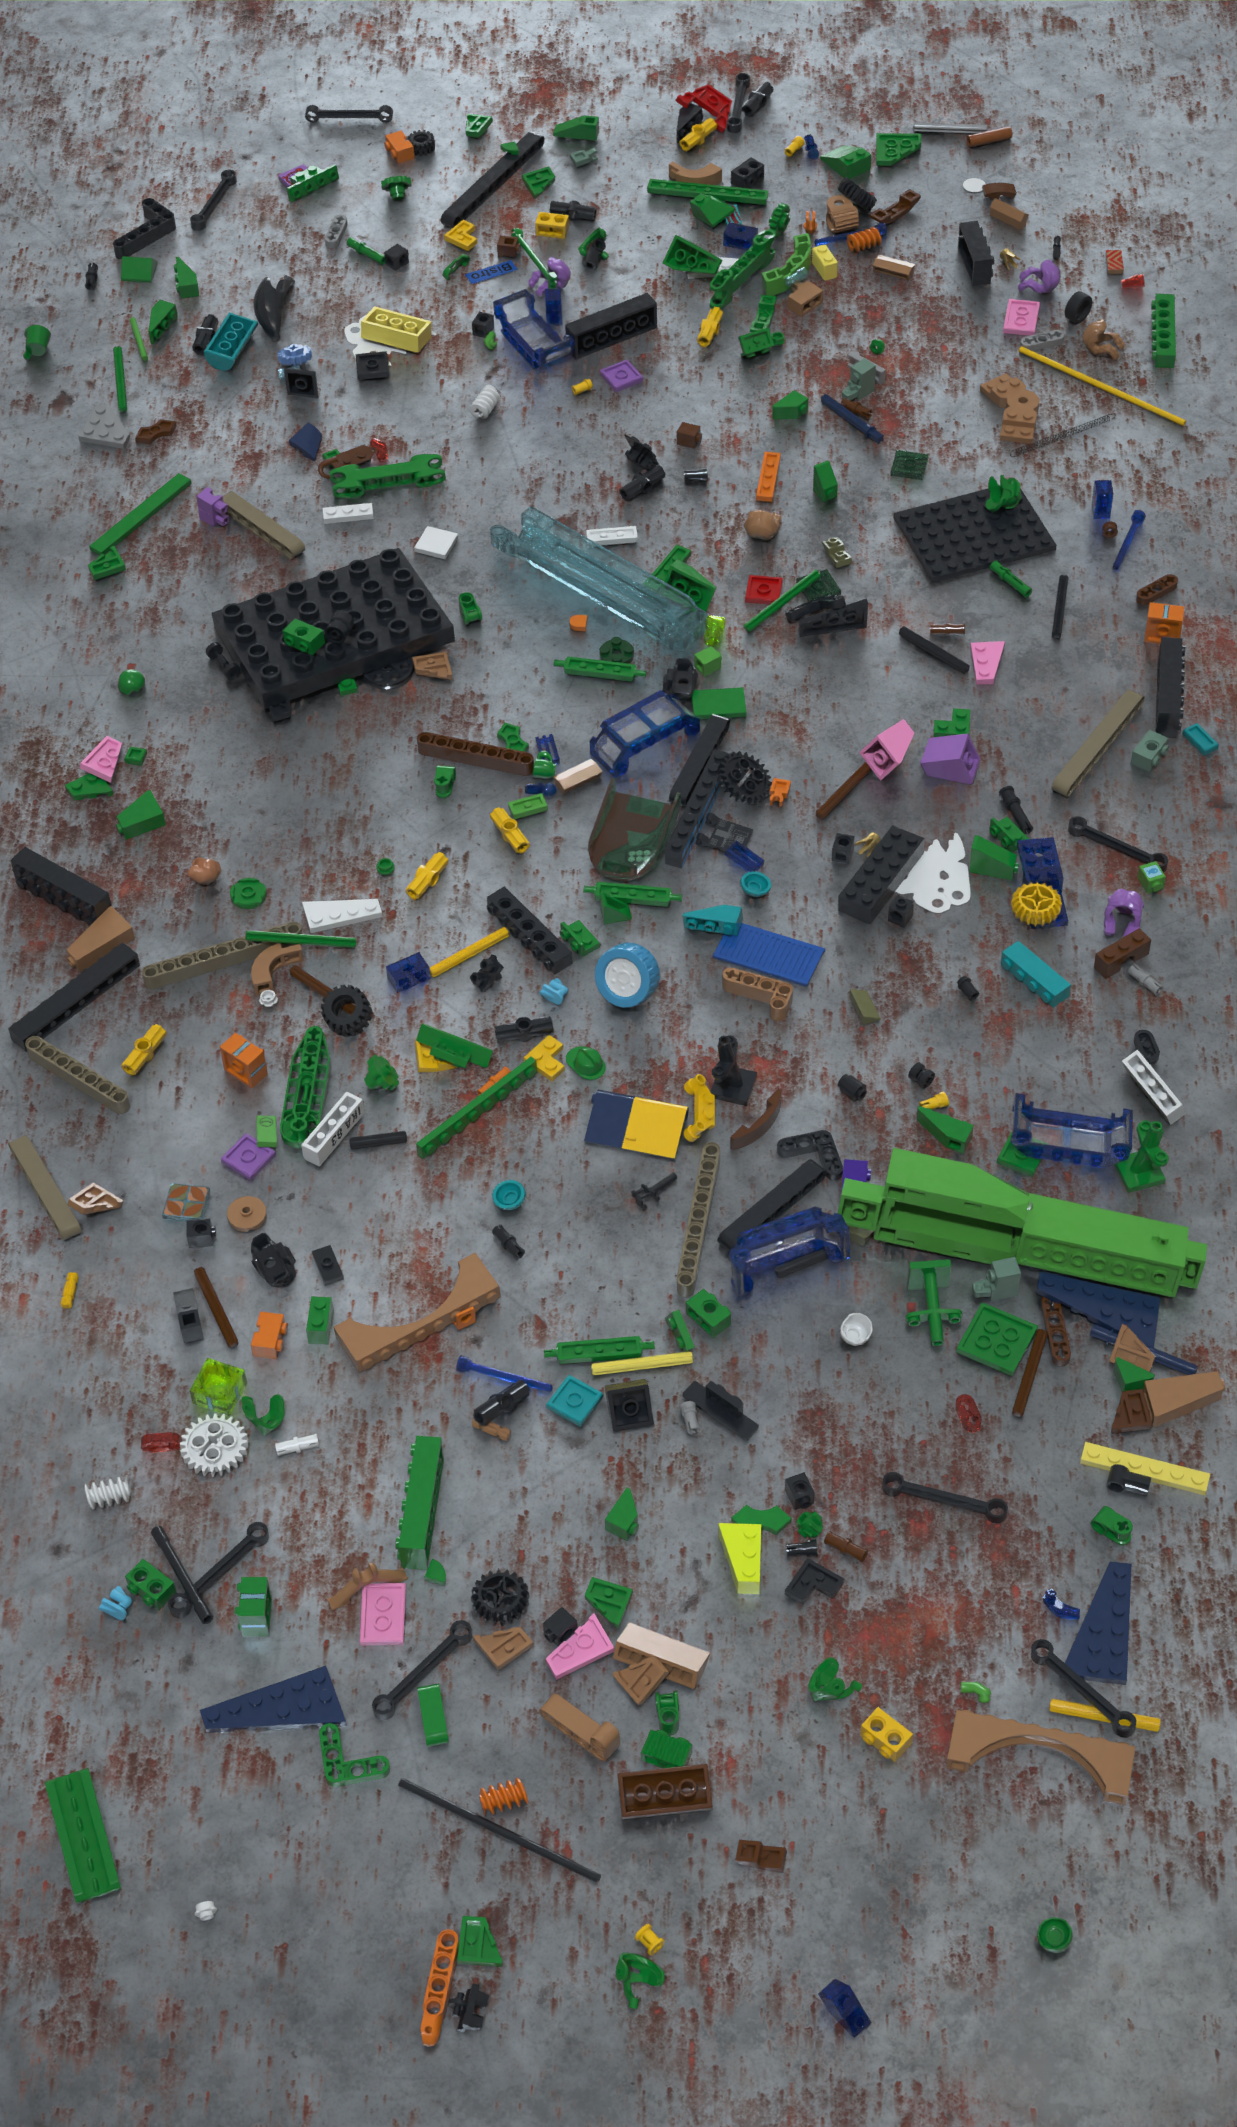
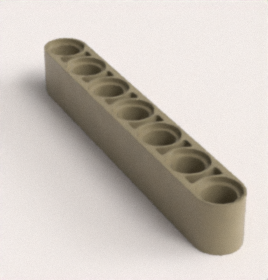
M230 491L223 496V502L228 504L226 514L286 557L293 559L305 551V545L301 539L239 495Z
M32 1036L26 1040L25 1045L29 1058L115 1113L124 1114L129 1111L130 1103L127 1092L42 1038Z
M24 1135L9 1142L8 1145L15 1160L61 1239L64 1241L82 1233L78 1221L28 1136Z

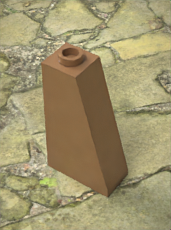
M112 906L108 907L66 949L68 964L72 968L75 967L79 972L83 971L122 942L127 944L134 940L132 926Z
M1218 1371L1145 1381L1143 1391L1152 1427H1157L1221 1400L1222 1392L1225 1391V1383L1223 1379H1220Z

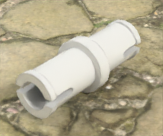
M317 1434L301 1438H298V1436L293 1437V1440L275 1443L277 1454L280 1456L292 1452L301 1453V1450L319 1447Z

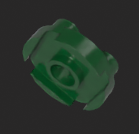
M613 637L600 647V659L602 661L630 664L634 658V647L629 642L621 640L620 637Z

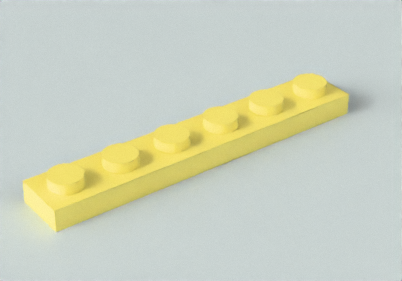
M1085 1442L1080 1464L1110 1471L1111 1466L1114 1464L1123 1465L1129 1469V1472L1151 1477V1482L1201 1495H1206L1210 1473Z

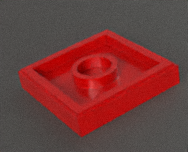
M749 575L745 603L770 605L781 595L783 578Z

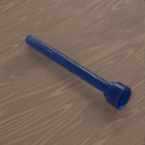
M879 223L875 226L881 236L887 235L885 223ZM859 231L816 239L814 244L822 245L847 240L848 235H853V233H858Z
M1135 510L1131 516L1132 524L1112 566L1114 570L1119 569L1138 525L1142 524L1146 518V514L1141 510Z
M463 1355L459 1356L456 1365V1371L462 1373L474 1371L510 1382L523 1380L528 1387L546 1392H551L553 1389L551 1384L472 1363L469 1357Z

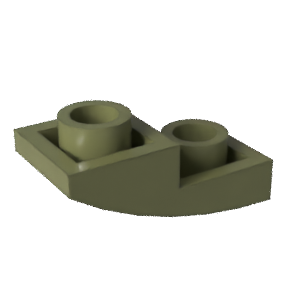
M838 537L822 541L828 557L836 568L852 564L851 556L845 551L844 543Z

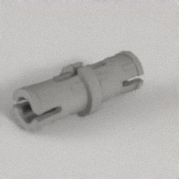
M1136 964L1129 968L1128 974L1134 977L1139 982V985L1146 987L1155 996L1163 991L1164 987L1155 981L1150 973H1146Z

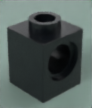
M398 243L384 252L385 265L395 271L409 263L408 250Z
M479 311L472 321V333L474 336L485 338L495 328L494 315Z
M841 833L836 834L832 847V861L850 864L855 836Z
M897 895L889 906L888 921L905 928L913 917L914 901Z
M210 1218L186 1220V1237L189 1248L213 1246V1238H216V1226H212Z
M805 1472L785 1479V1492L794 1510L805 1509L814 1504L815 1492Z
M563 1607L543 1622L544 1637L548 1642H554L557 1646L568 1640L575 1633V1630L578 1629L577 1620Z

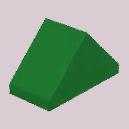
M604 892L600 893V910L604 925L632 919L628 904Z
M1119 1357L1115 1360L1113 1371L1121 1391L1143 1389L1145 1381L1154 1380L1155 1374Z

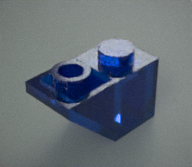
M834 1979L818 1993L829 2013L853 2038L872 2023L850 1985Z

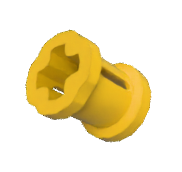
M650 1924L640 1928L634 1937L637 1942L640 1941L647 1948V1953L650 1956L656 1954L665 1943L663 1938H659L652 1931Z

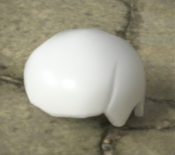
M861 1313L849 1314L840 1327L841 1338L853 1346L866 1343L873 1331L871 1320Z

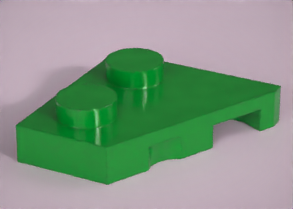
M467 113L466 136L480 137L493 122L492 116Z
M548 166L523 174L522 180L533 198L536 199L555 181L556 176Z
M111 546L110 552L106 555L102 553L96 560L88 564L89 571L94 580L126 570L125 564L115 546Z
M91 773L65 785L66 791L74 801L85 798H97L99 794L113 796V790L105 780Z
M462 1916L458 1964L503 1967L502 1958L499 1955L485 1917Z

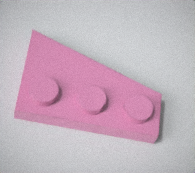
M1005 641L971 643L970 649L976 685L994 684Z
M106 736L80 763V769L111 783L122 743Z
M593 1613L582 1627L580 1626L575 1630L574 1635L567 1641H564L546 1658V1663L557 1680L613 1653L614 1646Z

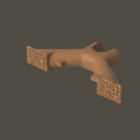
M370 1562L365 1571L358 1572L357 1568H355L352 1572L353 1578L337 1594L327 1600L331 1609L335 1610L349 1604L350 1598L366 1585L373 1582L400 1583L407 1580L408 1577L403 1568L398 1570L377 1569V1566Z

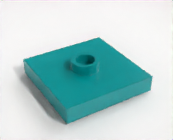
M568 1375L546 1403V1408L581 1427L604 1396L602 1392Z

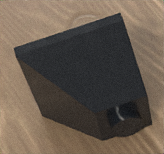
M284 368L287 395L310 398L319 397L316 371Z

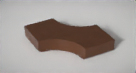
M160 419L152 426L141 427L135 437L136 443L151 445L160 437L172 436L176 428V421Z

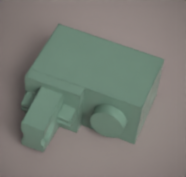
M863 358L851 366L848 387L842 391L841 397L848 400L855 398L860 401L875 391L876 365Z
M1011 1257L992 1261L991 1270H988L986 1279L972 1283V1291L975 1298L989 1297L990 1301L1018 1296L1021 1271L1016 1258Z

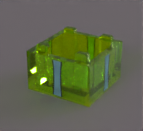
M207 1358L189 1390L192 1404L230 1416L247 1385L245 1370Z

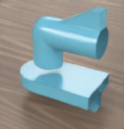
M556 978L551 980L549 986L544 984L539 994L552 1003L559 1005L564 1000L563 996L568 993V988Z
M117 1586L111 1591L109 1597L119 1602V1604L117 1605L103 1598L99 1610L119 1620H124L127 1617L126 1610L132 1604V1598L127 1596L120 1586Z

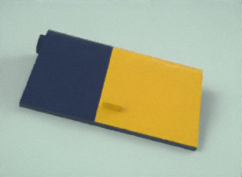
M599 1089L596 1093L593 1092L591 1098L593 1107L584 1142L675 1160L682 1129L688 1119L689 1107Z

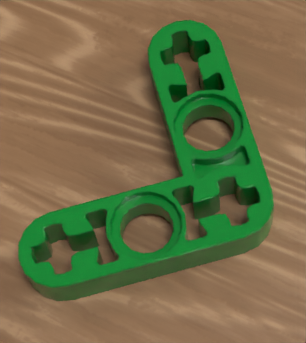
M327 1723L320 1728L319 1737L325 1778L330 1786L340 1787L383 1779L389 1775L390 1763L384 1756H373L344 1762L338 1727L335 1724ZM329 1731L332 1732L333 1743L329 1744L327 1732ZM329 1751H337L339 1753L338 1757L334 1760L328 1759L326 1755ZM377 1764H382V1771H378ZM367 1765H370L371 1773H369V1774H368ZM336 1766L338 1779H333L332 1767ZM355 1767H362L364 1769L363 1774L360 1776H354L351 1772Z

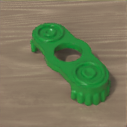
M465 254L459 256L444 269L443 277L447 281L450 280L449 275L454 273L461 265L466 267L471 258Z

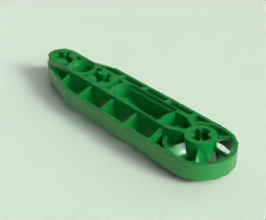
M311 1026L306 1030L305 1036L291 1059L280 1133L285 1144L297 1149L302 1148L301 1145L308 1138L309 1132L312 1133L322 1121L331 1063L324 1032L319 1026ZM298 1057H301V1063L295 1064ZM324 1058H327V1059H328L327 1065H322V1064H321V1063H322V1059H324ZM293 1071L299 1073L298 1078L292 1079ZM326 1073L325 1080H319V1075ZM291 1087L296 1088V1092L294 1094H290ZM304 1087V1093L302 1098L303 1104H300L302 1089ZM310 1087H311L310 1097H309V1103L306 1104L307 1101H308V1099H307V1098H308V1092H309V1089H310ZM317 1089H323L322 1096L316 1095ZM288 1102L293 1103V1109L287 1110ZM320 1104V1110L315 1111L314 1105ZM313 1122L316 1127H314L311 1130H308L309 1126Z

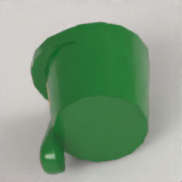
M41 325L29 326L24 332L26 351L23 357L25 360H29L31 355H44L51 337V332L46 327Z

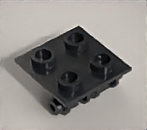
M624 435L631 447L625 453L627 459L638 463V465L647 470L652 469L654 464L659 465L651 446L647 443H640L634 436Z

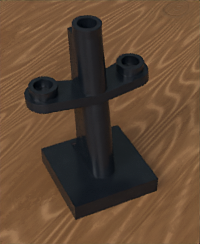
M732 1035L721 1036L717 1045L720 1061L711 1071L715 1080L710 1092L715 1095L717 1100L747 1106L757 1079V1072L738 1068L736 1062L737 1039Z

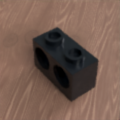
M752 157L731 170V184L738 188H749L764 177V164Z

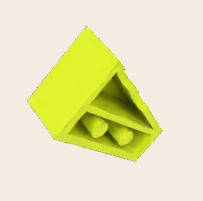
M718 1523V1537L722 1543L737 1593L759 1594L761 1524Z

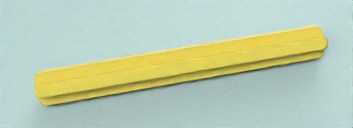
M688 1351L593 1363L591 1369L593 1375L690 1364L693 1363L692 1352Z

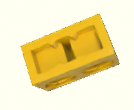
M546 212L538 213L535 222L536 236L566 238L569 230V215Z
M879 1707L861 1725L860 1736L863 1741L868 1745L875 1746L883 1757L890 1758L894 1762L912 1744L913 1733ZM878 1727L881 1729V1731L876 1732L873 1731L872 1728ZM890 1741H897L899 1744H898V1745H892V1744H890L889 1742H890Z

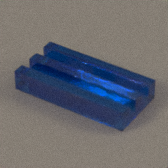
M549 734V737L543 735L540 739L539 736L535 737L538 752L543 751L541 743H544L545 750L551 754L548 742H550L555 760L552 759V762L554 764L560 763L553 734Z
M737 840L724 854L748 872H755L765 862V860Z

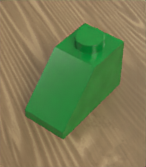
M793 390L772 406V418L774 420L798 419L807 413L809 398Z
M829 460L814 465L813 491L822 502L837 497L838 483Z
M626 1488L605 1518V1530L628 1541L631 1535L634 1536L637 1533L639 1524L631 1489Z

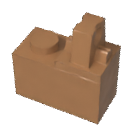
M797 280L791 283L793 293L788 296V309L802 317L823 303V290L809 281L802 283Z

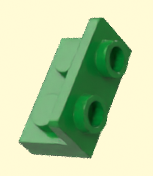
M769 327L738 337L743 352L740 354L741 357L746 356L749 358L755 356V352L758 351L762 354L770 351L769 348L774 346Z
M1008 817L999 821L995 818L990 819V833L1010 852H1014L1029 844V838Z
M580 920L570 925H567L564 921L560 923L561 938L564 941L566 940L572 950L581 957L600 948V942Z

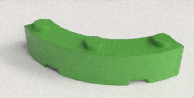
M808 233L793 236L794 254L786 261V265L762 273V288L766 295L776 296L790 289L793 281L797 280L800 282L807 274L811 265V241Z

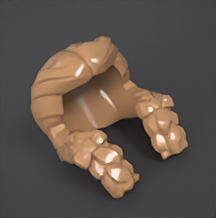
M1103 319L1090 323L1082 337L1087 349L1094 355L1107 353L1111 355L1114 361L1117 360L1120 354L1115 347H1112L1110 343L1100 346L1098 344L1114 339L1121 350L1125 347V343L1119 337V333L1104 332L1107 324Z
M763 510L750 511L744 523L747 535L754 539L770 540L778 533L781 515Z

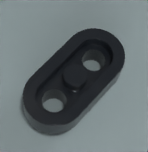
M1148 1030L1137 1031L1134 1035L1136 1049L1149 1064L1156 1063L1159 1059L1160 1050L1153 1034Z

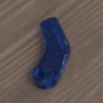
M1048 1589L1045 1591L1043 1602L1055 1616L1062 1619L1079 1620V1608L1063 1603L1056 1596L1055 1590Z

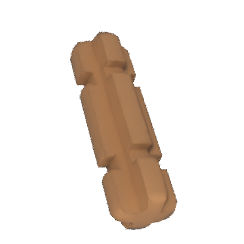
M475 1419L472 1421L473 1427L477 1429L482 1428V1431L495 1437L500 1436L499 1438L507 1441L511 1436L510 1429L506 1427L501 1428V1425L492 1421L484 1426H481Z

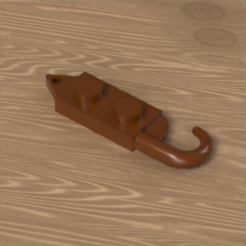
M364 444L337 454L332 458L322 461L318 466V472L321 477L329 479L330 475H326L323 472L324 467L332 465L335 469L351 464L359 466L371 461V457L375 454L377 448L368 447Z

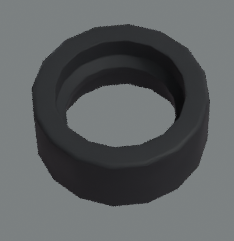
M1082 291L1074 293L1065 307V317L1076 324L1081 323L1091 310L1093 303L1091 296Z

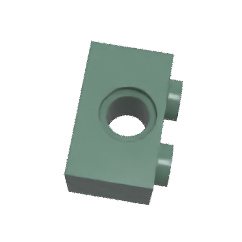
M1149 730L1132 751L1130 764L1150 772L1154 766L1156 767L1159 764L1162 755L1165 756L1169 750V746H1167L1168 738Z

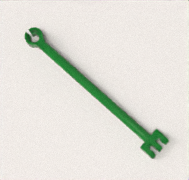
M512 228L511 231L514 233H511V236L518 237L519 244H521L522 248L548 280L550 291L555 292L557 289V275L555 272H549L523 239V230Z

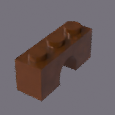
M1138 928L1097 952L1094 968L1105 979L1113 976L1120 971L1122 963L1128 957L1136 962L1147 956L1150 951L1151 939Z

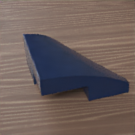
M308 422L289 439V445L301 450L304 457L315 461L317 459V451L320 448L319 444L322 441V434L314 425Z

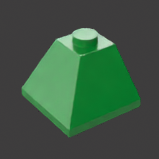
M702 193L690 201L693 216L711 227H715L735 211L734 207L722 200Z

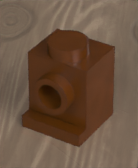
M500 235L497 243L498 258H501V255L516 257V254L521 251L518 237Z

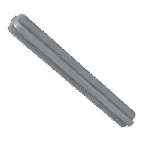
M915 122L913 130L914 132L978 134L986 132L987 125Z

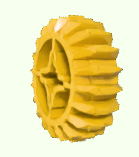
M1038 881L1036 884L1029 882L1028 885L1023 884L1021 888L1018 887L1011 900L1012 911L1016 918H1020L1021 923L1026 921L1027 925L1034 924L1035 927L1037 924H1040L1042 927L1045 923L1050 925L1059 916L1062 907L1061 897L1057 890H1053L1052 885L1047 887L1045 883L1041 885Z

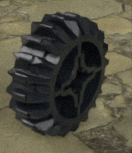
M844 178L839 184L838 191L866 211H870L875 206L877 199L850 179Z
M498 1568L497 1573L493 1574L492 1571H489L488 1577L482 1574L481 1581L476 1580L471 1596L473 1610L477 1611V1616L479 1618L483 1617L485 1623L491 1620L493 1626L496 1622H500V1625L503 1626L504 1621H508L511 1624L512 1618L519 1620L520 1614H525V1607H528V1599L530 1598L527 1591L528 1586L524 1583L522 1577L517 1578L516 1572L509 1575L508 1569L501 1573ZM507 1587L513 1589L517 1593V1595L513 1594L512 1591L507 1590ZM483 1600H487L488 1603L493 1604L494 1608L488 1606Z

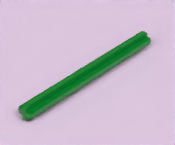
M115 346L113 353L118 408L120 412H126L127 401L122 348Z
M812 571L743 626L747 632H751L821 577L819 571Z
M246 931L245 935L247 941L356 947V938L262 931Z

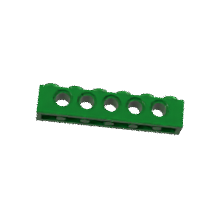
M1156 293L1155 300L1151 302L1152 340H1154L1152 341V350H1155L1152 352V361H1155V367L1174 368L1176 359L1175 294Z

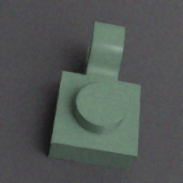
M595 148L586 152L583 149L570 154V159L576 167L590 163V160H598V157L594 155L597 151Z

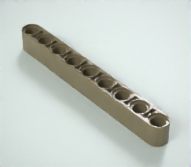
M1129 689L1122 695L1054 779L1051 790L1066 797H1069L1140 710L1145 700L1143 695Z
M293 921L262 930V932L302 934V927L300 923ZM245 936L156 962L142 969L144 984L148 989H157L257 958L265 949L278 943L247 941ZM280 943L282 948L289 947V946H294V945H298V944Z
M715 1142L706 1143L702 1149L677 1273V1293L682 1297L691 1296L696 1287L720 1165V1146Z

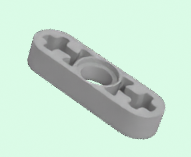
M337 215L333 218L325 236V245L328 248H335L339 245L348 226L345 215Z
M1052 330L1026 336L1021 339L1020 347L1035 351L1061 345L1064 342L1065 334L1061 330Z

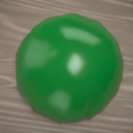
M125 670L119 676L118 689L126 695H130L132 691L138 693L145 685V677L138 670Z
M1051 1917L1045 1919L1039 1925L1037 1938L1043 1949L1057 1954L1064 1952L1071 1945L1073 1932L1065 1919Z

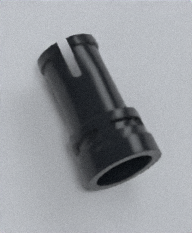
M707 467L699 468L698 470H684V480L699 479L708 481Z
M816 1539L805 1541V1543L786 1544L787 1558L805 1555L807 1557H818Z

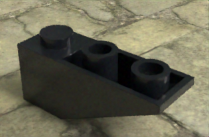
M690 104L687 108L682 107L679 110L677 143L692 131V126L702 122V107Z
M193 1288L173 1292L184 1343L204 1339Z

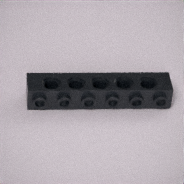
M505 886L487 896L488 912L496 916L502 926L505 925L511 935L516 936L525 948L527 947L533 956L543 963L547 970L550 969L554 974H557L573 964L572 951Z

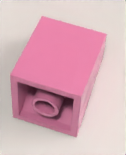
M903 719L877 735L859 752L880 781L902 762L914 732Z

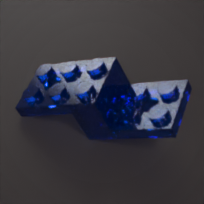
M1054 837L1017 840V848L1023 870L1022 885H1029L1030 882L1036 884L1037 881L1041 885L1045 883L1047 887L1052 885L1053 890H1057V893L1060 895L1062 903L1060 914L1055 921H1052L1050 925L1045 923L1043 927L1040 924H1037L1036 927L1034 924H1030L1031 929L1068 926V917L1062 896L1064 878ZM1040 853L1043 856L1038 857L1035 854Z

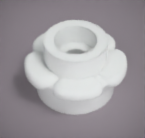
M272 990L263 991L259 999L260 1004L265 1007H272L278 1001L276 994Z
M213 1901L201 1902L195 1906L196 1912L194 1914L200 1917V1920H209L214 1917L217 1908L214 1907Z

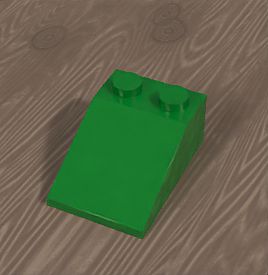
M843 145L820 156L824 163L843 178L852 179L871 170V154L863 147Z
M676 560L669 568L659 595L704 618L717 587L693 567Z

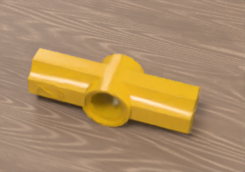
M709 118L702 124L692 126V131L679 142L682 150L687 152L695 145L703 144L705 137L717 128L714 119Z
M719 307L710 309L707 318L702 320L701 331L697 337V343L701 347L710 345L714 335H717L719 332L720 322L723 317V311Z
M497 807L493 809L490 819L502 833L503 840L509 842L516 853L522 854L526 852L530 847V843L518 828L517 821L510 818L504 808Z
M441 852L435 853L425 866L421 865L417 869L415 878L405 889L406 894L411 899L416 900L423 895L429 886H435L439 879V874L449 863L448 858Z
M158 1024L152 1025L144 1037L135 1041V1048L121 1065L128 1075H136L145 1062L153 1059L155 1049L167 1035L166 1030Z

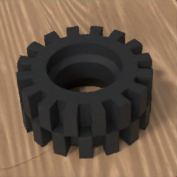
M418 130V132L414 131L413 134L410 133V136H408L416 156L418 154L426 156L427 153L431 154L434 151L435 140L430 131L426 132V130H423L421 132V130Z

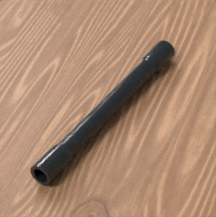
M162 1526L154 1527L151 1530V1534L193 1604L201 1623H210L213 1620V1615L207 1604L202 1600L170 1544Z

